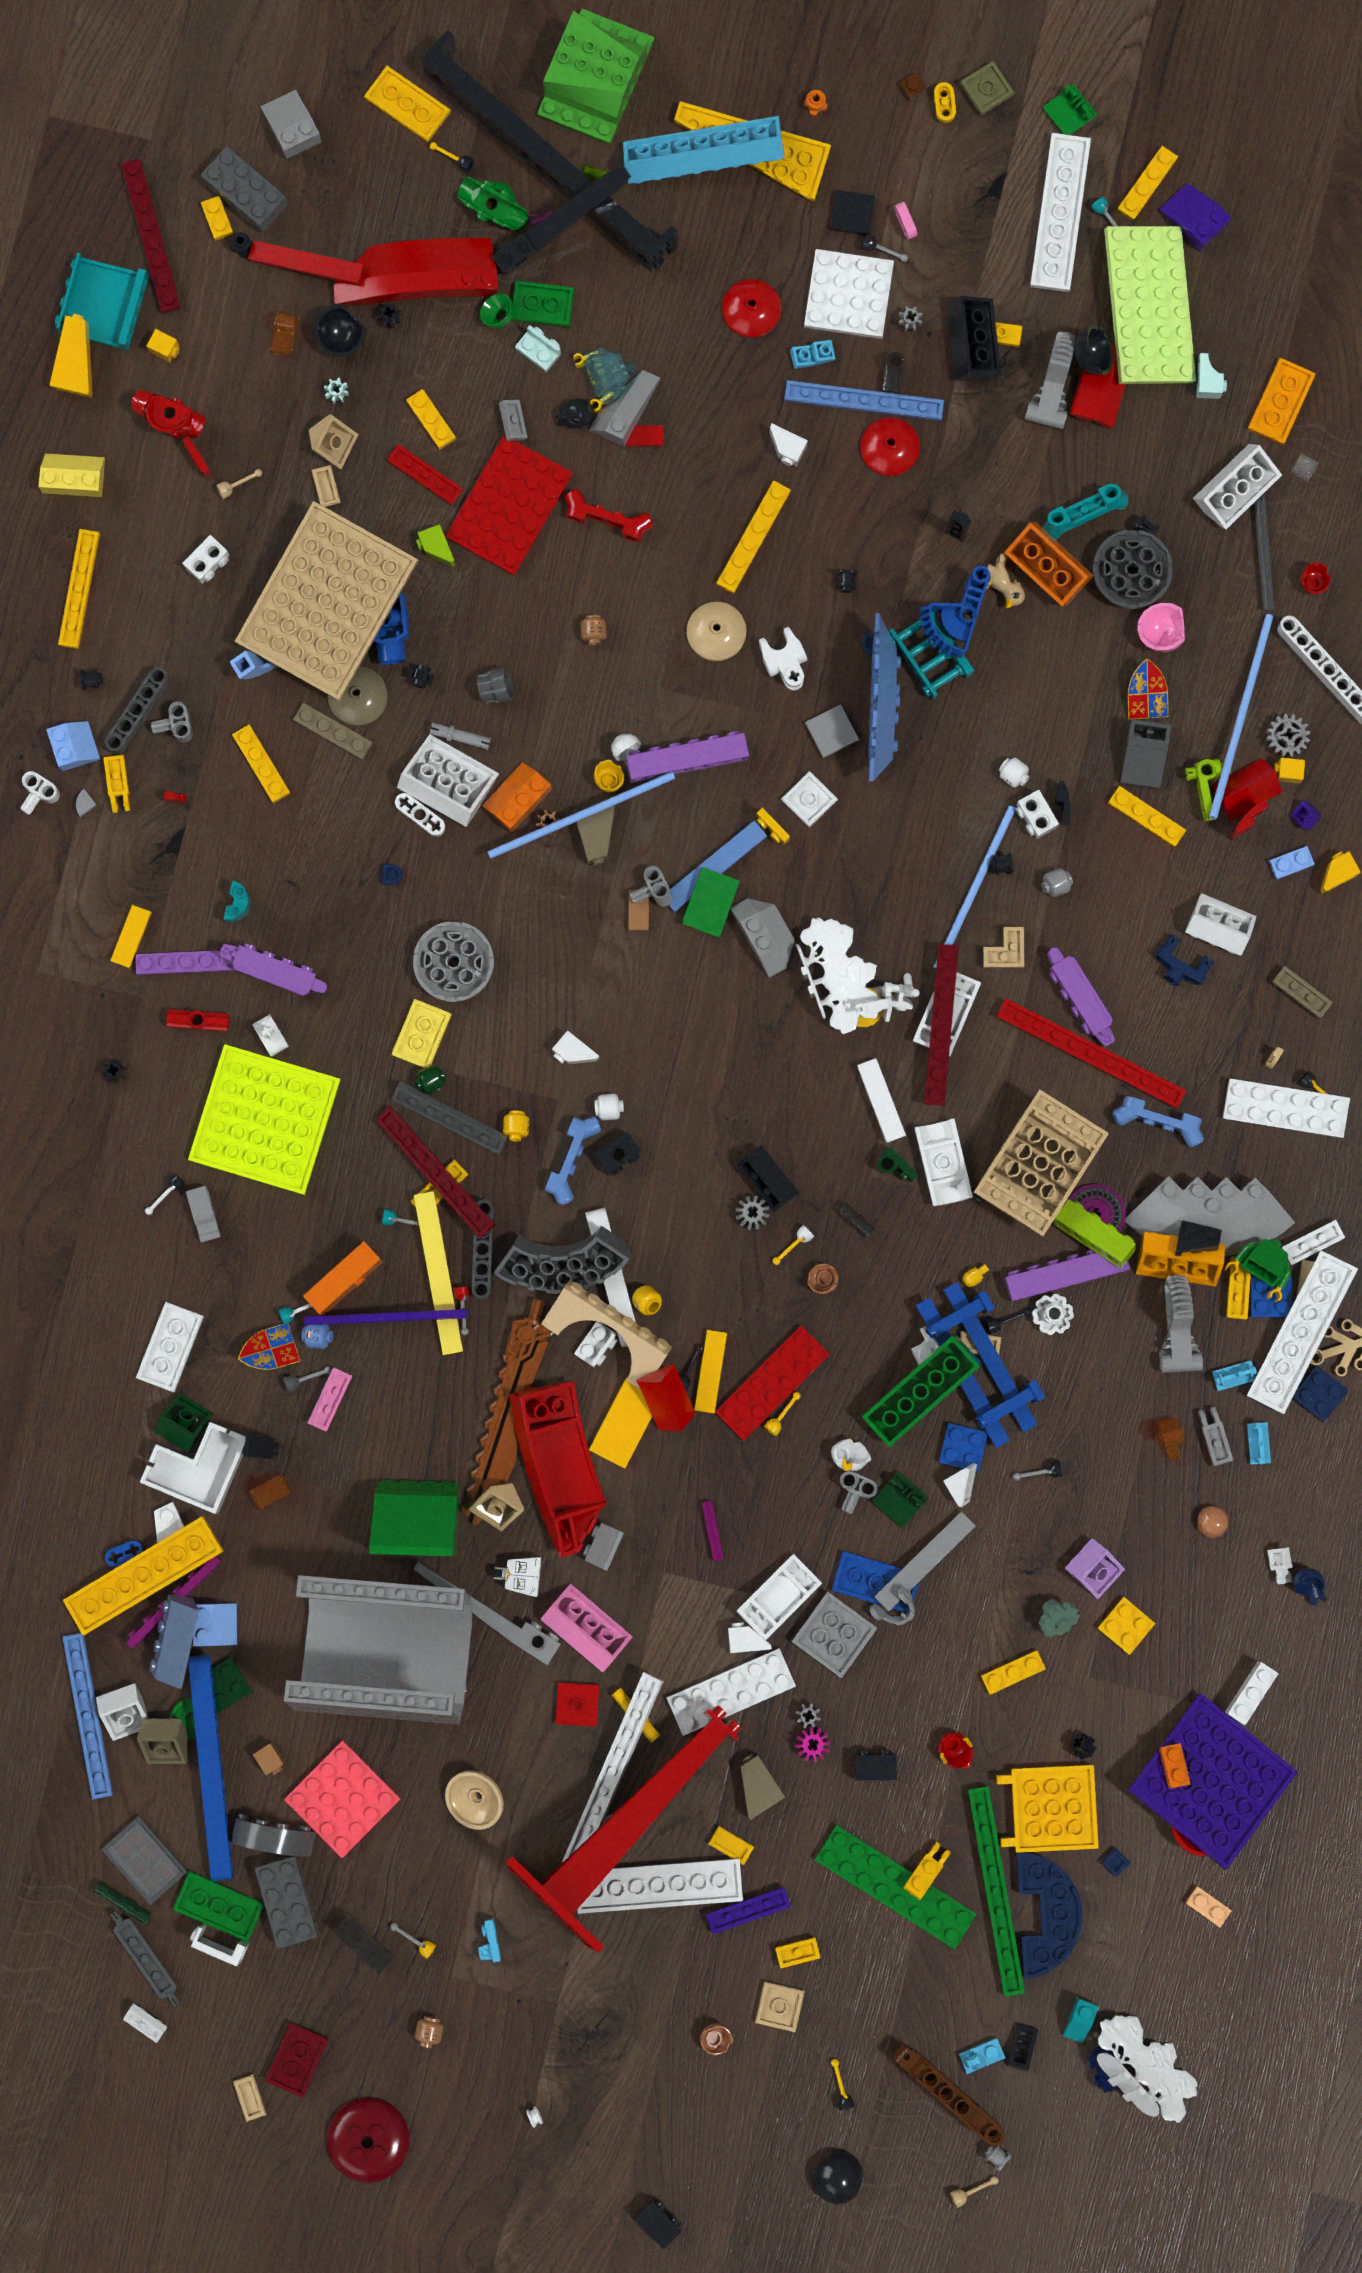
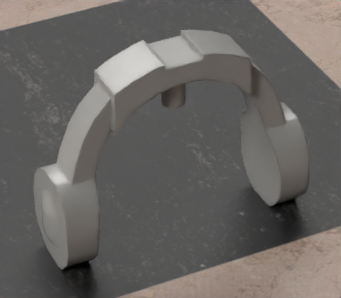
M906 1587L898 1589L900 1599L905 1604H908L910 1608L907 1614L901 1612V1616L892 1617L886 1614L879 1605L873 1604L870 1606L871 1615L876 1620L883 1619L896 1625L906 1624L915 1615V1606L912 1601L911 1592Z

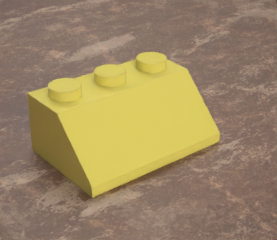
M45 454L40 467L39 488L41 492L45 494L102 497L105 457Z

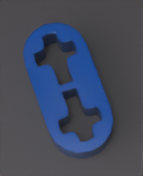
M139 1541L127 1542L110 1549L105 1555V1561L109 1566H120L135 1557L134 1553L126 1554L125 1552L131 1549L132 1544L135 1547H139L137 1555L144 1551V1547ZM113 1552L115 1554L123 1553V1557L118 1558V1563L110 1561Z

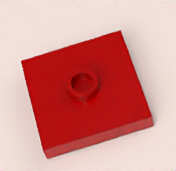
M558 1682L556 1724L597 1727L599 1685Z

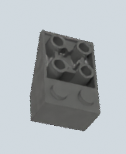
M1131 719L1128 725L1120 783L1160 789L1171 725Z

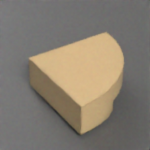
M1276 1047L1266 1061L1265 1067L1271 1070L1284 1050Z

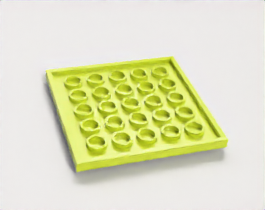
M224 1044L188 1160L305 1195L341 1079Z

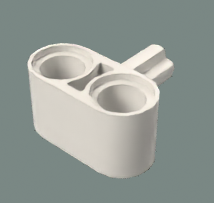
M33 771L23 775V786L30 792L21 806L23 812L30 815L40 800L47 803H55L59 800L60 792L53 783ZM36 778V785L28 786L29 780ZM47 789H54L51 797H45Z
M270 1014L252 1024L271 1057L289 1047Z

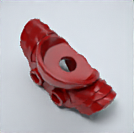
M144 390L137 391L132 398V409L134 412L150 423V428L161 433H167L172 438L178 439L179 437L189 436L196 439L205 426L206 417L197 411H192L188 406H184L183 401L173 397L171 400ZM167 408L175 410L173 418L169 419L164 416V411Z

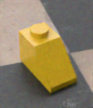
M1341 851L1332 856L1333 860L1327 866L1320 891L1322 894L1361 873L1350 851L1345 854Z

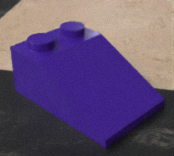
M1188 183L1159 209L1173 226L1181 227L1182 235L1199 252L1227 228L1231 221V217L1216 202Z

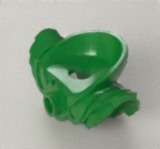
M469 176L461 183L458 199L464 205L476 211V217L485 222L490 219L511 230H519L526 224L528 212L516 203L515 194L506 183L500 181L489 182L485 179L481 182ZM490 198H495L497 201V207L493 210L488 209L486 205L487 200Z

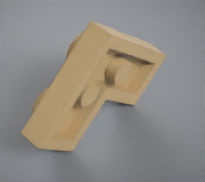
M1003 927V947H983V968H1024V927Z

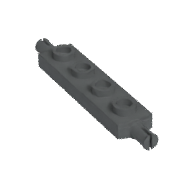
M118 1910L110 1914L117 1924L113 1932L160 1999L167 1997L173 2007L178 2005L181 2001L174 1993L178 1987L177 1983L131 1918L123 1920Z

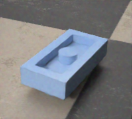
M1308 846L1269 861L1276 880L1315 865Z

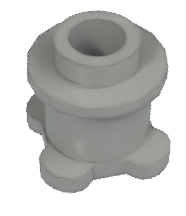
M989 2146L984 2153L986 2155L985 2160L993 2163L998 2171L1004 2167L1012 2156L1008 2151H1003L999 2146Z

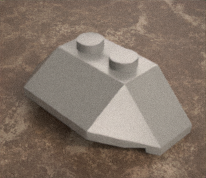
M748 898L732 906L730 910L767 976L770 978L786 969L795 939L776 906Z

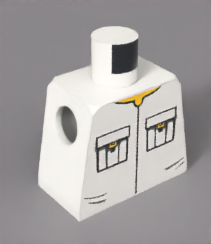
M541 1557L510 1559L507 1561V1568L495 1567L494 1579L505 1580V1589L538 1597Z

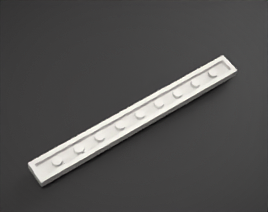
M643 1672L562 1863L603 1824L663 1680Z

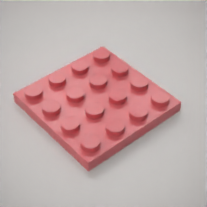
M342 1740L284 1800L343 1858L401 1798Z

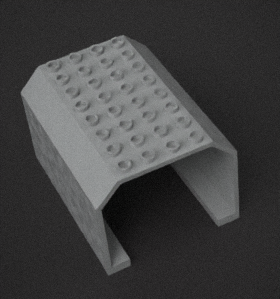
M298 1575L296 1597L309 1598V1617L301 1681L286 1680L284 1702L295 1711L460 1725L464 1708L472 1632V1599L465 1589Z

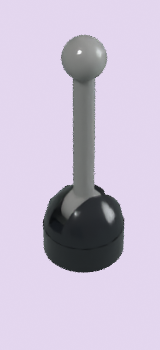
M867 233L861 247L862 249L872 251L877 248L900 258L902 262L908 260L906 254L901 255L878 245L876 238Z
M1060 1460L1051 1462L1047 1469L1022 1474L1016 1472L1013 1474V1479L1018 1481L1023 1477L1045 1473L1055 1478L1063 1477Z

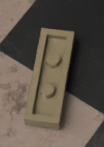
M1286 966L1281 969L1271 982L1319 1019L1322 1018L1333 1003Z

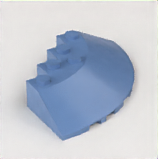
M875 613L868 747L869 781H874L893 760V752H897L898 740H894L895 724H898L899 712H896V707L900 706V684H897V668L900 669L901 656H897V648L880 613Z

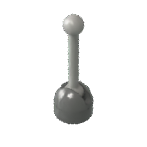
M327 1366L324 1370L299 1379L293 1375L283 1377L288 1393L296 1390L299 1382L325 1373L330 1374L332 1368Z

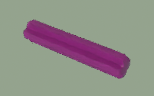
M706 1501L702 1503L712 1557L714 1561H720L724 1559L714 1506L712 1501Z

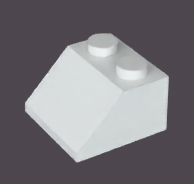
M135 1683L96 1697L99 1716L113 1741L139 1732L142 1719H149L144 1701Z

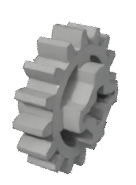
M1287 714L1283 715V719L1279 716L1276 717V723L1272 721L1269 724L1271 728L1266 731V733L1270 734L1266 741H1271L1268 747L1275 748L1274 754L1281 752L1282 758L1285 754H1288L1289 758L1293 757V753L1297 756L1300 755V749L1304 751L1307 748L1305 744L1310 742V739L1306 738L1310 731H1305L1308 725L1301 724L1302 718L1295 720L1294 714L1291 718H1288ZM1282 725V731L1275 733L1277 727ZM1286 732H1288L1289 736L1292 735L1290 740H1288V737H1284ZM1301 739L1299 745L1294 747V741Z

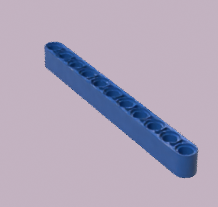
M210 1654L189 1656L188 1665L210 1876L212 1881L233 1879V1865L216 1704L214 1703L215 1692Z

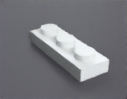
M1334 1220L1281 1247V1249L1288 1253L1287 1261L1291 1266L1344 1239L1345 1236L1337 1221Z

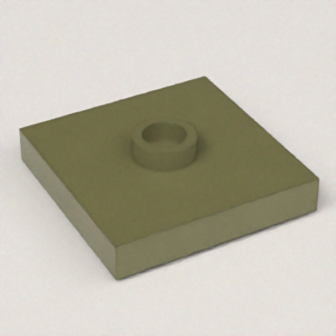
M994 61L960 81V85L981 116L1015 94Z

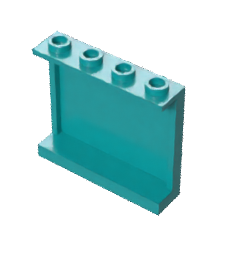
M77 253L76 259H73L71 263V277H68L66 280V295L61 298L60 308L62 309L60 315H57L55 319V326L59 334L62 333L65 316L72 317V314L83 316V320L89 323L90 342L128 351L149 278L147 271L138 268L137 272L82 258L80 253Z

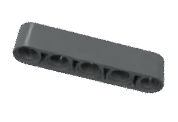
M154 667L149 672L106 737L105 745L112 754L120 755L125 751L168 686L170 678L164 668ZM157 674H164V679L157 682L155 681V676ZM146 691H153L152 697L144 698ZM142 707L140 714H133L134 708ZM124 724H131V729L129 731H122V726ZM114 740L120 741V745L117 748H111V743Z
M485 1199L478 1201L477 1204L479 1206L482 1204L490 1206V1211L487 1215L494 1222V1208L491 1202ZM493 1228L483 1238H479L474 1233L472 1293L479 1300H485L491 1294ZM482 1244L487 1245L489 1248L485 1255H480L477 1252L478 1247ZM483 1264L488 1267V1271L485 1275L481 1276L477 1274V1267ZM479 1285L487 1287V1293L483 1296H479L476 1293V1288Z

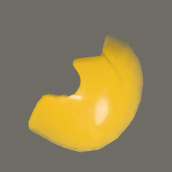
M612 760L601 761L596 766L594 781L599 789L605 792H615L623 785L625 776L621 766L614 764Z

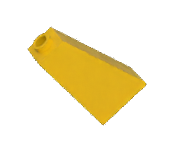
M72 314V317L65 316L49 386L56 390L92 398L89 323L83 320V316Z

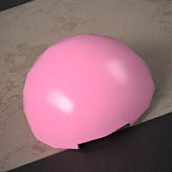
M1159 603L1152 605L1143 612L1138 621L1137 630L1141 641L1146 647L1155 652L1166 653L1176 650L1184 643L1185 628L1181 607L1172 603Z

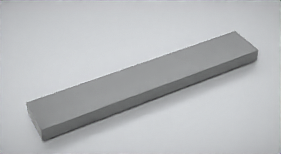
M961 1511L874 1598L889 1612L901 1600L898 1595V1589L906 1587L910 1591L976 1525Z

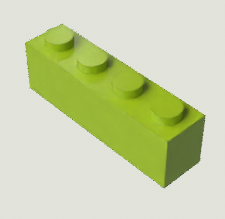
M1068 1199L1054 1219L1055 1226L1119 1269H1122L1135 1252L1136 1244L1130 1236H1123L1117 1232L1116 1227L1109 1223L1105 1224L1097 1214L1087 1212L1077 1201L1072 1202Z

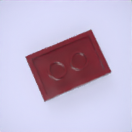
M291 2022L265 2082L303 2098L329 2039Z

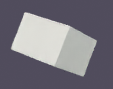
M975 1463L943 1481L960 1507L970 1502L977 1467Z

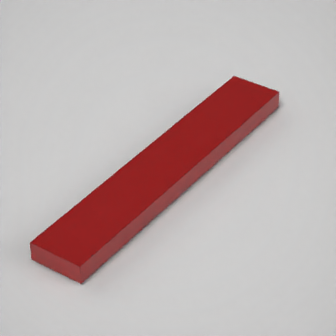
M254 240L248 260L251 262L359 286L365 270L363 264Z

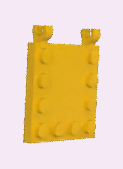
M1094 1765L1012 1768L1011 1775H996L997 1784H1012L1014 1837H1001V1847L1015 1846L1016 1853L1099 1849Z

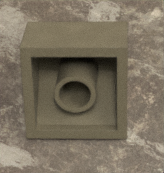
M142 1719L137 1740L147 1764H187V1731L182 1719Z

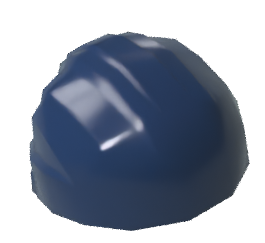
M1305 1568L1297 1572L1293 1580L1295 1591L1300 1595L1310 1597V1604L1313 1606L1317 1605L1318 1597L1321 1601L1326 1602L1327 1599L1323 1593L1325 1582L1321 1573L1311 1568Z

